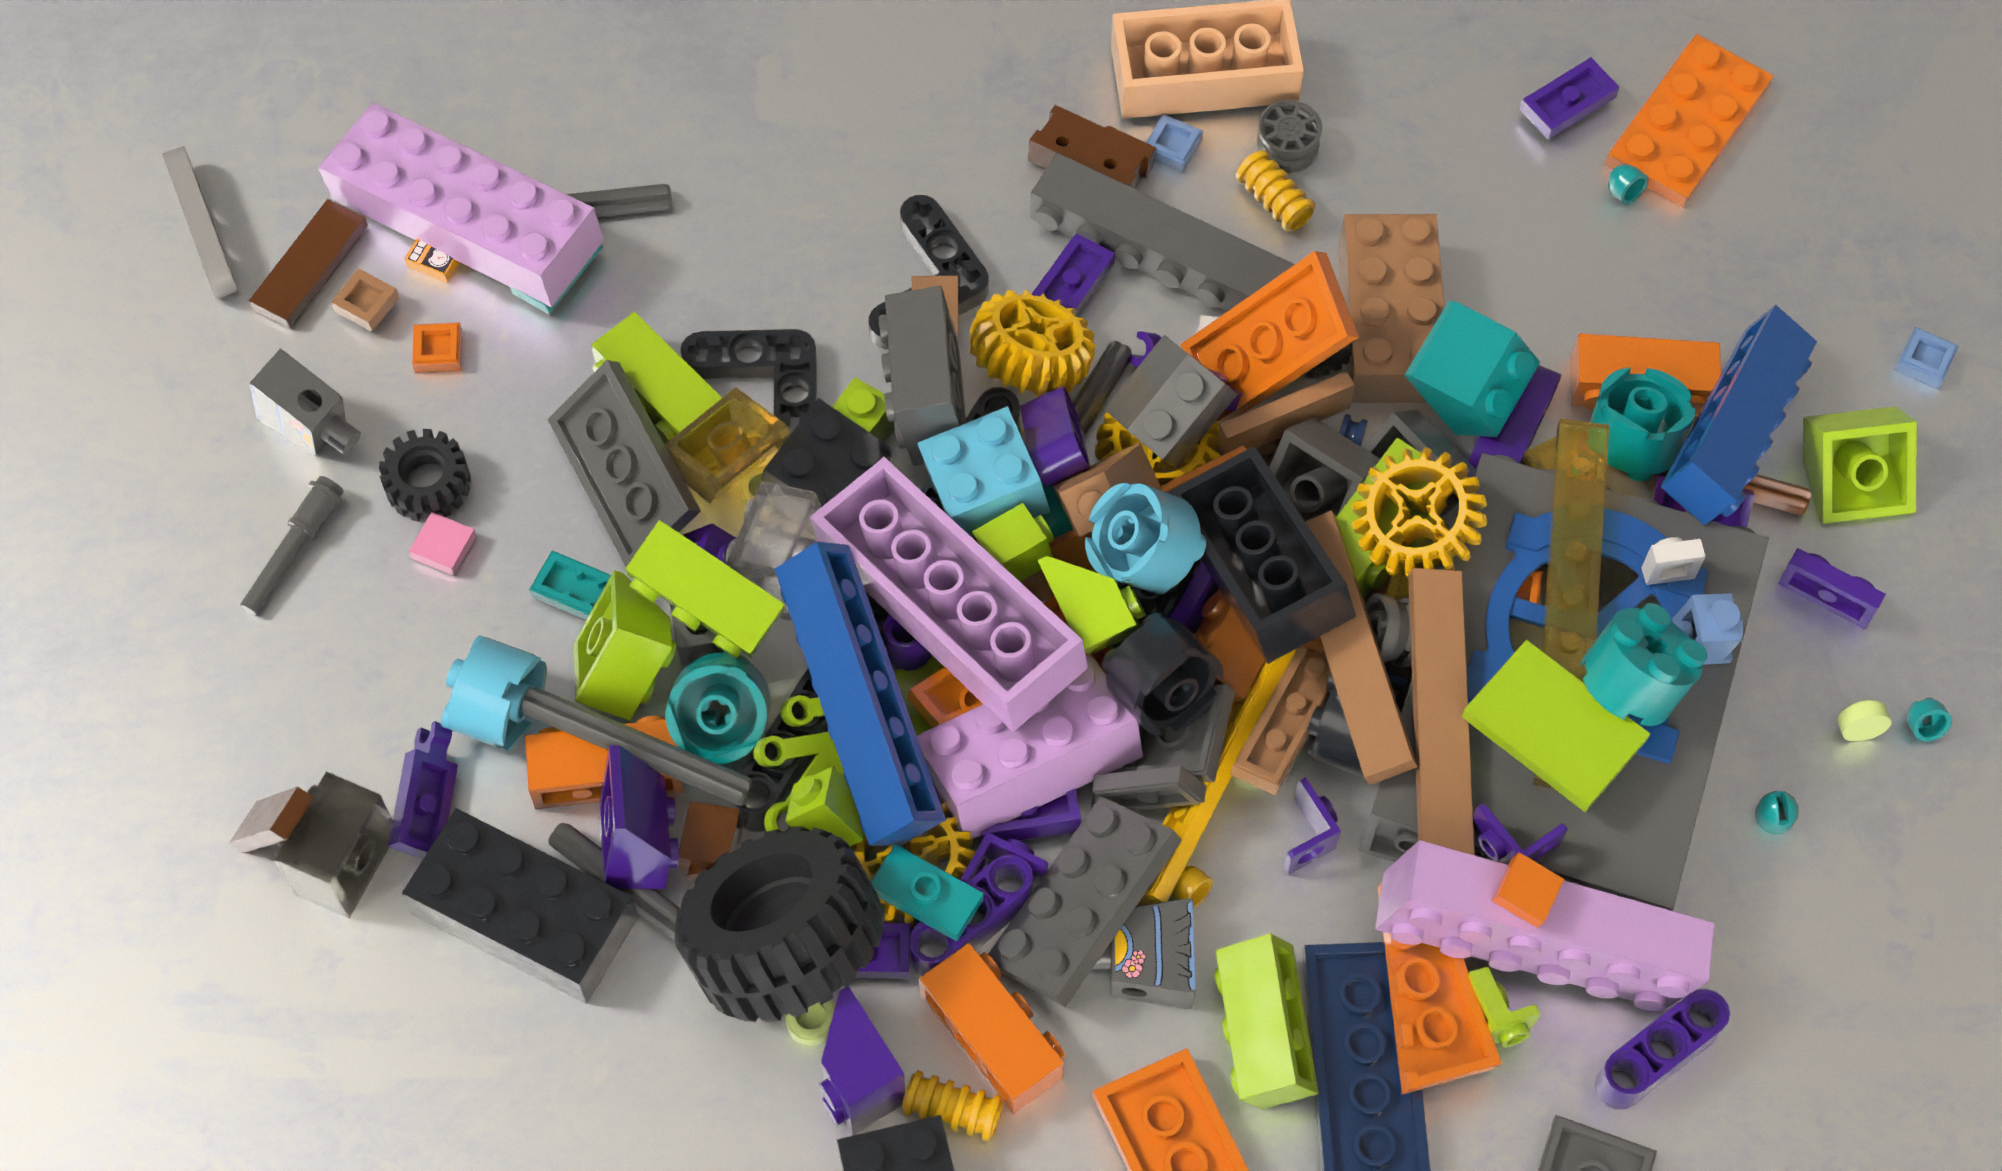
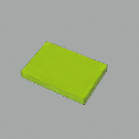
M1527 639L1467 705L1461 716L1584 812L1591 807L1650 736L1648 731L1628 716L1623 720L1607 711L1593 698L1582 681Z

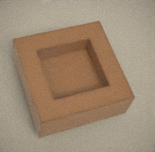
M358 268L331 301L334 312L373 332L398 301L399 296L396 288Z

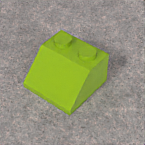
M1896 406L1803 417V463L1819 520L1823 524L1916 513L1917 421Z
M1049 556L1038 560L1070 629L1083 640L1084 650L1087 655H1094L1125 640L1134 631L1139 629L1141 624L1138 619L1145 617L1146 613L1130 585L1123 588L1113 578Z
M614 570L574 641L575 702L631 720L640 703L645 705L649 701L654 690L655 677L660 668H667L670 665L676 650V640L672 639L670 617L657 604L650 602L631 589L629 585L632 581L624 573Z

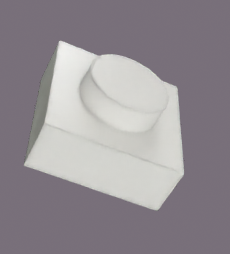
M1672 537L1651 545L1641 567L1646 585L1695 579L1706 557L1701 539L1683 541L1682 538Z

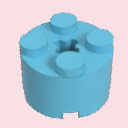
M1140 483L1117 484L1100 497L1092 509L1089 521L1094 523L1092 538L1086 537L1085 541L1089 562L1099 574L1156 594H1165L1170 588L1177 585L1188 574L1194 562L1203 556L1206 549V539L1200 532L1199 520L1192 506L1178 496Z
M477 636L465 661L457 658L449 669L446 685L453 688L450 701L443 711L441 726L497 748L513 750L525 737L532 722L524 720L526 715L522 712V700L531 687L544 690L547 677L546 662L541 661V657L488 637Z

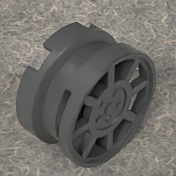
M1283 100L1273 103L1263 111L1260 117L1256 151H1267L1270 154V160H1275L1279 164V168L1290 169V173L1306 169L1312 164V160L1319 150L1322 133V123L1319 115L1312 107L1300 101ZM1299 110L1307 113L1310 117L1307 118L1299 114Z
M1378 593L1371 595L1365 602V606L1383 662L1390 661L1393 666L1400 668L1411 666L1409 598L1396 601L1390 595Z

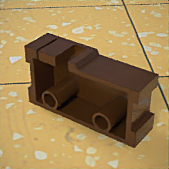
M1054 105L1049 114V121L1041 131L1036 130L1029 139L1027 161L1046 169L1056 153H1059L1135 189L1141 177L1147 178L1153 169L1156 147L1109 125L1103 127L1060 106Z

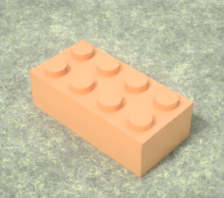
M1261 0L1113 14L1111 51L1122 119L1268 106L1283 100L1299 101L1304 69L1290 0Z

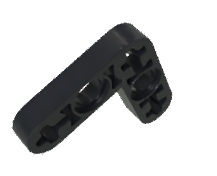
M915 195L905 200L900 208V224L906 238L934 276H958V316L980 305L989 294V275L986 268L937 201L927 195ZM919 213L921 217L928 216L929 229L931 230L928 235L926 226L920 219L913 220V214ZM948 243L953 245L957 252L950 258L941 259L932 253V249L938 244ZM962 267V274L969 283L976 282L975 289H970L967 285L960 287V274L957 271L959 268ZM885 302L872 309L869 315V335L872 342L878 347L888 349V344H883L879 328V316L886 315Z
M803 330L700 331L687 336L682 342L680 349L682 359L703 379L774 377L773 430L778 450L791 434V417H799V421H801L817 400L816 345L812 336ZM745 346H755L762 352L758 360L750 363L738 360L736 354ZM775 346L776 350L775 361H770L769 347ZM792 347L801 348L800 359L790 358ZM722 348H727L729 362H723ZM700 349H708L706 361H697L696 356H698ZM793 385H799L806 388L809 393L804 400L794 403L785 400L782 396L785 389Z

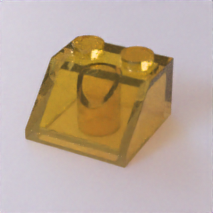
M735 387L664 445L686 485L711 504L780 448L791 431L785 423Z

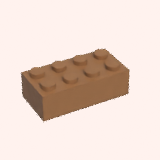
M1344 214L1338 244L1341 292L1359 338L1351 342L1352 356H1350V362L1346 365V371L1355 384L1351 403H1427L1404 375L1444 310L1437 214Z

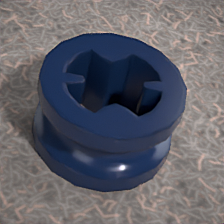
M1345 414L1339 433L1361 446L1368 420L1362 418L1360 422H1354L1351 419V415Z

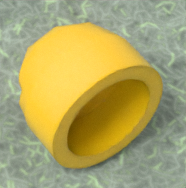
M1192 865L1185 866L1171 895L1174 900L1193 899V909H1195L1210 893L1213 879L1201 869Z

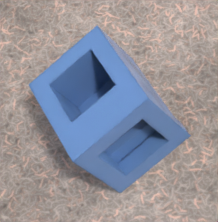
M1732 593L1692 595L1672 618L1673 623L1692 640H1694L1692 627H1695L1697 634L1695 641L1700 643L1708 654V659L1704 664H1726L1733 660L1731 651L1742 641L1743 620L1739 608L1733 602Z

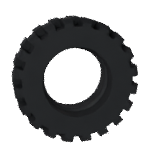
M803 826L790 827L787 832H782L778 829L765 832L764 837L757 840L750 838L740 843V848L730 854L727 852L723 853L715 859V865L708 871L704 869L695 878V887L687 889L681 900V909L677 910L674 927L676 947L709 1002L714 1004L718 1011L727 1016L756 1023L758 1018L765 1022L781 1021L782 1016L787 1014L796 1017L807 1013L808 1007L818 1002L821 1005L834 998L833 993L842 986L847 988L856 980V972L860 968L867 967L873 958V948L879 945L883 931V907L854 851L851 850L845 840L828 831L814 827L810 831Z

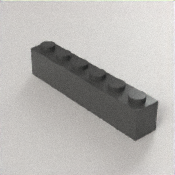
M1056 153L1030 193V218L1034 219L1041 227L1050 231L1057 230L1071 238L1075 233L1114 252L1116 260L1124 267L1129 269L1137 268L1157 278L1164 286L1179 288L1197 297L1200 302L1212 308L1219 307L1229 311L1295 265L1059 153Z

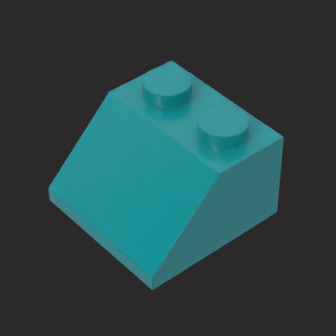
M1448 301L1404 376L1455 435L1497 437L1538 368L1540 361L1515 331L1456 301Z

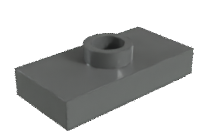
M1142 765L1136 771L1095 775L1092 791L1099 798L1102 796L1129 810L1136 811L1201 804L1205 801L1206 785L1182 766L1160 768L1153 765Z

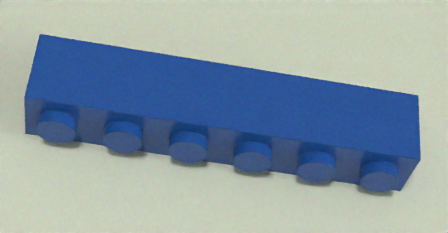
M1776 304L1744 330L1661 485L1665 492L1704 526L1719 514L1728 517L1742 504L1746 497L1742 492L1743 488L1756 476L1760 469L1756 465L1757 460L1767 452L1773 443V440L1769 437L1770 434L1783 422L1787 415L1783 408L1796 396L1800 389L1796 385L1797 381L1812 365L1809 357L1817 341Z
M815 542L775 568L781 587V596L788 607L796 630L797 642L806 659L812 677L813 689L819 697L828 723L829 735L834 741L844 770V778L851 790L860 816V825L866 834L870 846L903 845L946 821L850 547L847 544Z

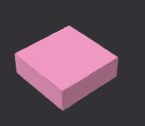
M431 512L409 553L411 559L455 576L477 536L473 528Z

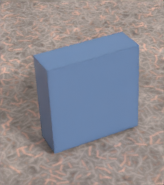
M1162 114L1146 143L1156 147L1154 161L1184 173L1202 141L1203 130Z
M1915 327L1894 370L1938 389L1959 345Z

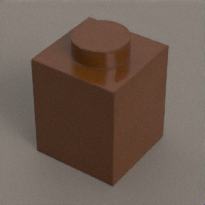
M690 801L679 846L678 864L682 876H687L688 880L695 883V878L704 869L708 871L715 865V859L725 852L730 854L739 848L743 831L740 809Z

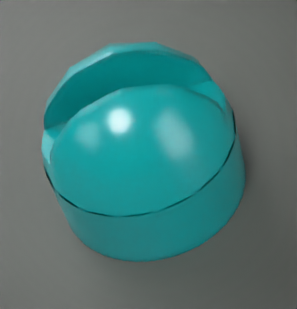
M1629 164L1619 165L1609 174V191L1624 205L1638 199L1648 184V176L1637 167Z
M1925 698V700L1920 702H1913L1907 712L1908 725L1914 735L1921 741H1934L1941 738L1949 731L1952 725V718L1944 705L1933 698ZM1928 717L1929 722L1923 724L1922 720Z
M1786 791L1767 793L1756 806V821L1768 833H1785L1792 828L1798 818V804L1795 798ZM1778 803H1781L1783 806L1785 820H1779Z

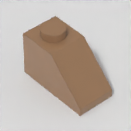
M1141 443L1128 447L1091 465L1090 468L1052 485L1072 529L1079 537L1092 532L1094 523L1089 521L1092 509L1100 497L1111 487L1121 483H1140L1159 489L1161 486Z

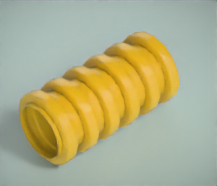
M1261 150L1251 154L1239 166L1236 179L1242 184L1245 183V189L1250 193H1254L1256 201L1263 203V208L1267 212H1273V219L1277 222H1282L1281 226L1285 231L1290 232L1301 228L1312 217L1316 203L1310 198L1306 199V192L1302 189H1297V183L1293 179H1288V173L1285 170H1279V164L1275 160H1270V154L1267 151Z
M920 1070L911 1075L902 1103L904 1116L910 1117L912 1113L919 1114V1120L941 1115L943 1123L951 1124L950 1129L957 1132L959 1127L966 1129V1135L973 1137L975 1132L982 1134V1140L989 1141L994 1136L1004 1103L1002 1102L1001 1095L995 1094L992 1099L986 1097V1091L981 1089L976 1094L970 1092L971 1087L965 1084L960 1089L955 1087V1081L948 1080L944 1084L939 1082L940 1078L936 1075H932L930 1079L925 1078L924 1072Z

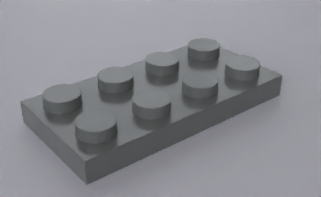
M606 360L547 419L625 567H627L659 520L679 533L701 512L619 362Z
M1100 796L988 955L997 964L1002 974L1066 1007L1182 840L1174 830Z

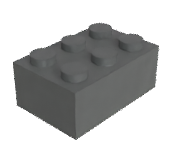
M941 285L885 295L886 315L879 316L881 338L883 344H888L889 353L881 355L882 368L887 383L891 382L892 392L884 394L886 413L889 422L894 421L899 449L907 448L913 466L925 464L917 444L918 442L966 423L959 340Z

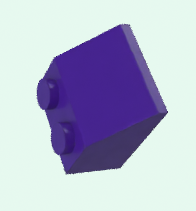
M609 745L599 802L604 883L616 889H665L669 869H677L679 862L678 838H670L669 827H674L675 798L666 797L665 776L620 745Z
M850 987L843 988L838 994L821 1060L824 1080L819 1083V1087L824 1095L821 1101L834 1124L838 1126L845 1122L851 1134L855 1135L901 1107L906 1091L903 1070Z

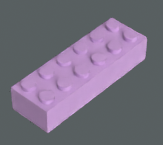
M373 102L318 167L332 200L413 240L419 239L454 258L456 261L509 287L511 286L550 307H553L604 241L594 207Z
M885 457L810 516L817 542L849 545L865 591L1012 732L1018 729L1088 669L1083 640Z
M1421 840L1383 873L1375 930L1391 934V938L1396 942L1408 945L1425 943L1439 947L1441 953L1450 957H1476L1489 961V965L1492 968L1500 971L1514 972L1523 970L1537 974L1538 979L1544 983L1552 985L1570 983L1586 988V992L1592 996L1599 998L1621 997L1634 1001V1005L1639 1009L1653 1012L1665 1010L1709 982L1715 927L1713 922L1564 881L1545 923L1536 928L1491 901L1508 865Z

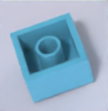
M1008 406L917 443L944 512L972 538V531L1021 503H1024L1033 518L1050 512L1041 480Z

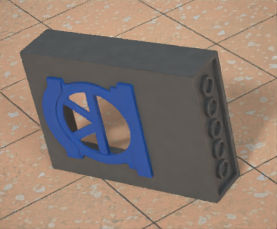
M1485 453L1481 454L1475 474L1481 487L1476 493L1485 495L1487 506L1479 512L1486 515L1487 525L1482 528H1475L1482 537L1480 545L1464 544L1471 554L1469 561L1461 560L1456 555L1451 558L1455 571H1462L1468 704L1514 654L1509 635V618L1594 643L1617 612L1626 608H1635L1650 595L1657 598L1659 605L1669 613L1671 622H1673L1672 618L1692 595L1732 593L1733 602L1739 608L1743 620V636L1741 638L1743 641L1769 537L1756 534L1750 528L1739 525L1728 526L1710 521L1704 526L1688 511L1681 512L1661 506L1650 498H1634L1614 492L1603 484H1587L1566 478L1560 472L1552 469L1539 470L1519 464L1511 457L1505 455L1492 456ZM1672 537L1682 538L1683 541L1701 539L1706 557L1695 579L1646 585L1641 567L1651 545ZM1574 554H1594L1611 558L1638 574V579L1589 620L1570 556ZM1544 564H1550L1566 612L1517 597V592L1534 571ZM1692 627L1695 640V638L1697 637L1695 627ZM1742 641L1731 651L1733 660L1730 663L1703 665L1700 678L1663 723L1655 726L1640 725L1650 733L1648 740L1586 812L1578 808L1469 723L1473 814L1478 806L1482 803L1485 804L1523 851L1558 825L1564 823L1568 831L1561 844L1536 863L1565 879L1564 881L1673 911ZM1411 681L1401 717L1415 757L1413 688ZM1631 714L1627 715L1638 725L1644 719ZM1415 768L1380 782L1359 851L1396 862L1418 842ZM1473 828L1474 856L1492 860L1482 849L1478 840L1480 835Z

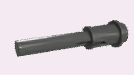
M319 476L316 481H310L307 486L310 490L293 517L287 522L290 530L240 603L242 609L252 615L258 613L306 539L313 540L333 507H340L343 502L341 495L344 490L333 480L325 476Z

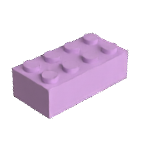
M1091 654L1086 656L1088 669L1014 732L983 704L917 735L940 803L946 802L949 818L955 817L958 831H970L971 838L973 837L974 839L981 835V831L993 825L1009 822L1021 816V813L1037 805L1040 807L1065 795L1066 792L1072 789L1080 788L1094 781L1095 775L1109 774L1143 757L1138 722L1110 693L1106 684V675Z

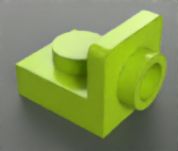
M1488 966L1469 972V979L1481 1005L1494 1043H1501L1503 1047H1511L1529 1038L1531 1035L1530 1030L1541 1015L1537 1005L1534 1004L1510 1012L1507 993L1502 984L1495 982Z

